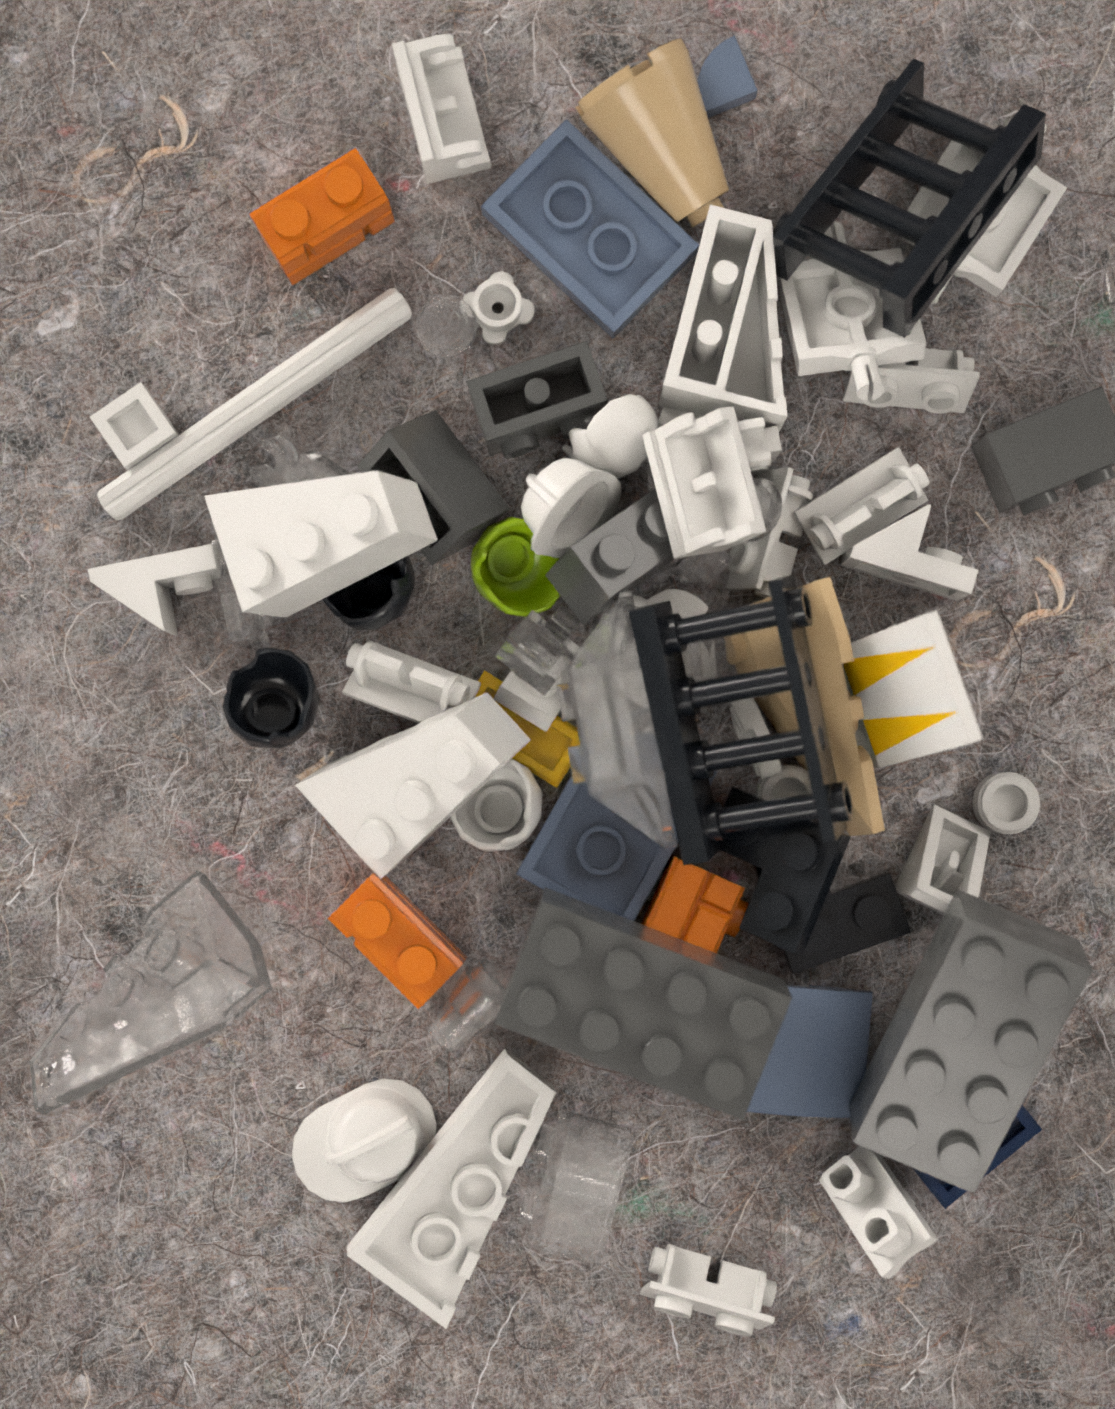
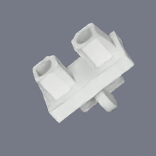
M859 1146L851 1154L839 1159L819 1179L881 1277L890 1279L911 1257L938 1240L915 1206L916 1203L909 1193L904 1190L880 1154Z

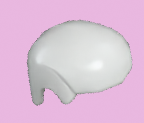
M629 394L611 400L593 417L587 429H571L569 431V438L572 447L565 444L562 446V449L570 459H577L595 469L609 472L619 479L635 472L648 459L642 435L658 428L656 412L638 394L636 396Z
M510 759L451 816V820L461 839L485 852L510 850L523 843L539 823L542 809V791L531 770L516 760Z

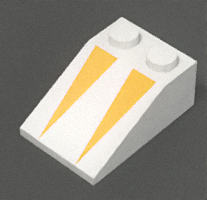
M937 610L851 642L854 661L842 664L847 690L851 696L861 697L864 718L858 720V729L855 732L857 745L867 750L872 758L874 768L889 766L983 740Z

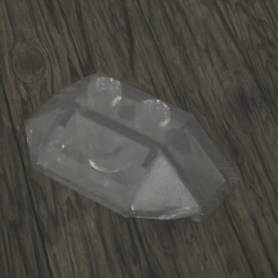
M626 591L620 592L567 666L568 682L556 684L563 722L575 720L579 745L567 747L573 784L586 783L588 796L662 848L677 847L667 786L628 612L635 609L633 592Z

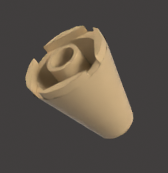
M679 38L647 53L648 60L632 68L627 65L586 94L578 102L579 105L576 106V109L581 116V120L668 216L676 223L687 217L693 228L706 220L710 205L724 208L719 197L728 192L729 188L691 57L682 38Z

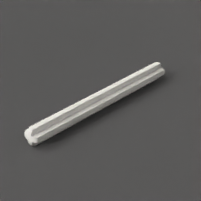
M395 288L386 290L99 490L97 497L105 511L115 520H123L407 322L412 316L407 301Z

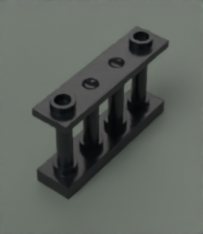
M914 58L897 80L892 79L887 82L879 95L875 108L792 212H785L780 217L773 231L776 273L778 277L788 281L806 256H809L879 289V297L883 299V328L904 338L1041 158L1046 113L1023 104L1007 126L1000 125L993 129L924 100V63ZM913 123L984 155L973 171L965 170L960 174L894 144L909 124ZM880 167L949 198V202L938 217L931 215L924 219L859 188L874 169ZM841 211H845L914 243V248L902 263L897 261L889 265L824 233Z
M794 574L768 581L772 599L770 601L683 619L678 613L673 614L670 601L646 605L628 611L684 865L708 862L723 848L722 841L727 839L728 833L818 819L822 841L825 844L836 842L847 829L846 821L853 819V805L849 787L846 781L837 782L805 627L812 626L813 623L811 603L805 587H796ZM777 626L785 665L696 682L693 677L686 676L681 652L686 651L687 644ZM791 691L799 729L709 745L705 739L700 740L695 715L700 714L701 707ZM801 755L805 756L812 793L723 808L720 802L714 803L709 778L713 777L715 770Z

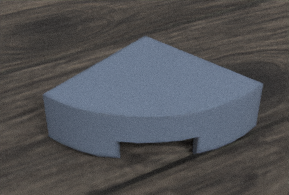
M735 35L721 42L713 49L704 61L699 73L698 85L708 118L756 99L758 90Z

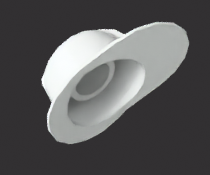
M562 458L552 462L538 475L529 473L526 477L528 489L524 494L521 509L525 523L534 534L531 549L538 555L560 558L570 546L610 520L616 512L621 498V483L609 472L595 469L577 459Z
M383 1078L363 1084L320 1106L303 1120L294 1136L292 1159L297 1176L309 1191L329 1201L344 1203L364 1198L400 1180L436 1134L437 1124L432 1105L419 1089L407 1082Z

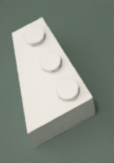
M710 205L668 364L659 406L686 413L693 412L694 415L702 417L718 408L734 406L737 421L763 417L765 428L777 426L778 432H780L788 416L782 379L781 360L783 354L776 302L778 300L772 220Z
M381 471L204 496L241 610L246 613L286 618L438 541L418 483Z
M487 692L423 720L411 728L395 735H389L361 750L337 758L295 786L381 879L426 841L531 739Z

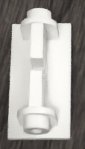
M926 348L924 359L915 360V366L905 365V362L878 366L885 391L876 400H871L870 391L868 393V401H862L857 398V389L851 371L843 395V402L863 403L875 408L894 406L925 409L938 414L948 412L964 413L980 374L974 371V358L964 357L962 350L949 351Z
M897 447L794 511V514L823 565H826L845 553L853 545L879 532L927 502L928 499L922 489L929 485V479L919 464L916 463L910 467L902 451Z
M790 467L770 469L763 474L756 475V479L753 480L766 532L731 548L728 557L730 573L726 584L727 589L755 590V595L766 599L771 597L768 581L791 575L798 549L779 542L782 532L793 537L802 536L803 528L797 520L794 511L812 501L813 494L808 491L810 481L803 477L792 475L794 469Z
M369 640L364 645L354 643L351 646L346 658V666L354 670L342 693L387 712L420 723L475 698L481 682Z
M668 1244L666 1249L654 1247L648 1272L658 1274L657 1282L650 1281L643 1286L640 1295L655 1299V1310L687 1319L691 1318L692 1310L716 1317V1328L748 1337L752 1336L754 1328L761 1330L774 1324L775 1317L760 1313L762 1305L766 1307L772 1306L777 1289L775 1281L766 1279V1272L723 1260L720 1264L717 1283L706 1281L711 1260L710 1256L679 1248L672 1244Z

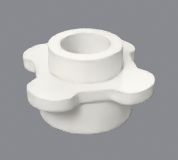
M502 271L493 273L488 280L477 287L475 292L465 294L461 303L463 314L476 320L483 329L482 337L484 341L491 345L504 343L509 331L519 324H529L534 317L533 303L529 299L521 297L518 288L514 285L513 277ZM494 304H502L504 310L501 313L493 312L492 307Z

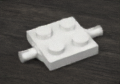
M951 140L937 164L962 174L965 170L973 171L984 154ZM1035 165L953 275L966 278L997 297L1006 286L1067 187L1041 172L1038 166ZM921 187L907 211L924 219L931 215L938 217L949 202V198ZM905 240V241H907L908 243H910L911 245L914 246V243H912V242H910V241H908V240ZM950 279L941 289V291L938 293V295L935 297L931 304H936L938 302V298L940 297L943 290L949 283Z
M834 221L833 231L831 232V227H829L824 234L847 245L843 225L840 222ZM901 248L872 252L861 251L889 265L897 261L900 263L904 261ZM814 258L802 261L788 281L777 276V285L798 376L850 370L853 373L857 398L862 401H868V393L870 391L871 400H876L885 391L878 366L924 359L926 339L920 319L905 338L883 328V299L879 297V289Z

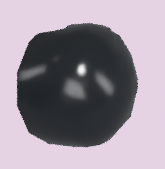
M406 556L324 598L323 601L331 612L349 627L357 630H377L402 616L407 609L415 585L412 563L409 557Z
M262 648L256 651L254 659L249 664L230 673L226 687L227 693L224 695L222 708L231 731L248 745L256 748H282L297 741L312 727L320 698L312 672L306 662L290 650Z

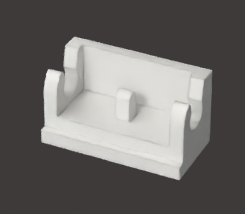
M440 34L404 43V41L392 43L396 66L427 184L491 168V161L470 87L461 47L455 46L453 35Z
M734 406L718 408L695 420L693 412L674 418L656 430L648 431L642 435L674 559L725 551L766 532Z

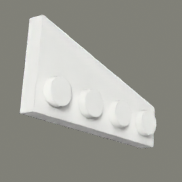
M504 1049L347 1245V1256L447 1329L456 1309L455 1302L466 1279H470L480 1258L479 1251L493 1221H497L506 1202V1192L518 1167L523 1165L556 1094L553 1085L507 1049Z

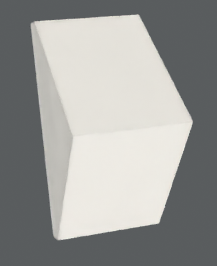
M934 805L895 884L897 893L943 916L957 889L979 898L991 831Z

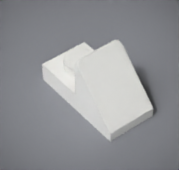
M931 504L922 507L853 545L843 554L840 566L955 601L972 594L978 574L977 569L961 565L963 557L955 552L936 547H927L925 554L918 552Z
M213 544L88 569L90 582L156 627L174 636H177L178 633L169 588L175 587L177 595L195 594L213 589V579L229 576L223 552Z

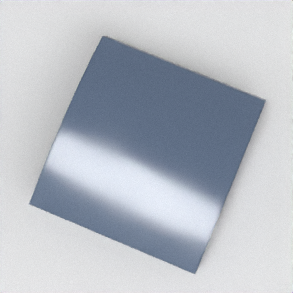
M787 985L792 1000L747 1112L803 1117L850 1118L849 1105L866 1073L873 992L809 985V987Z

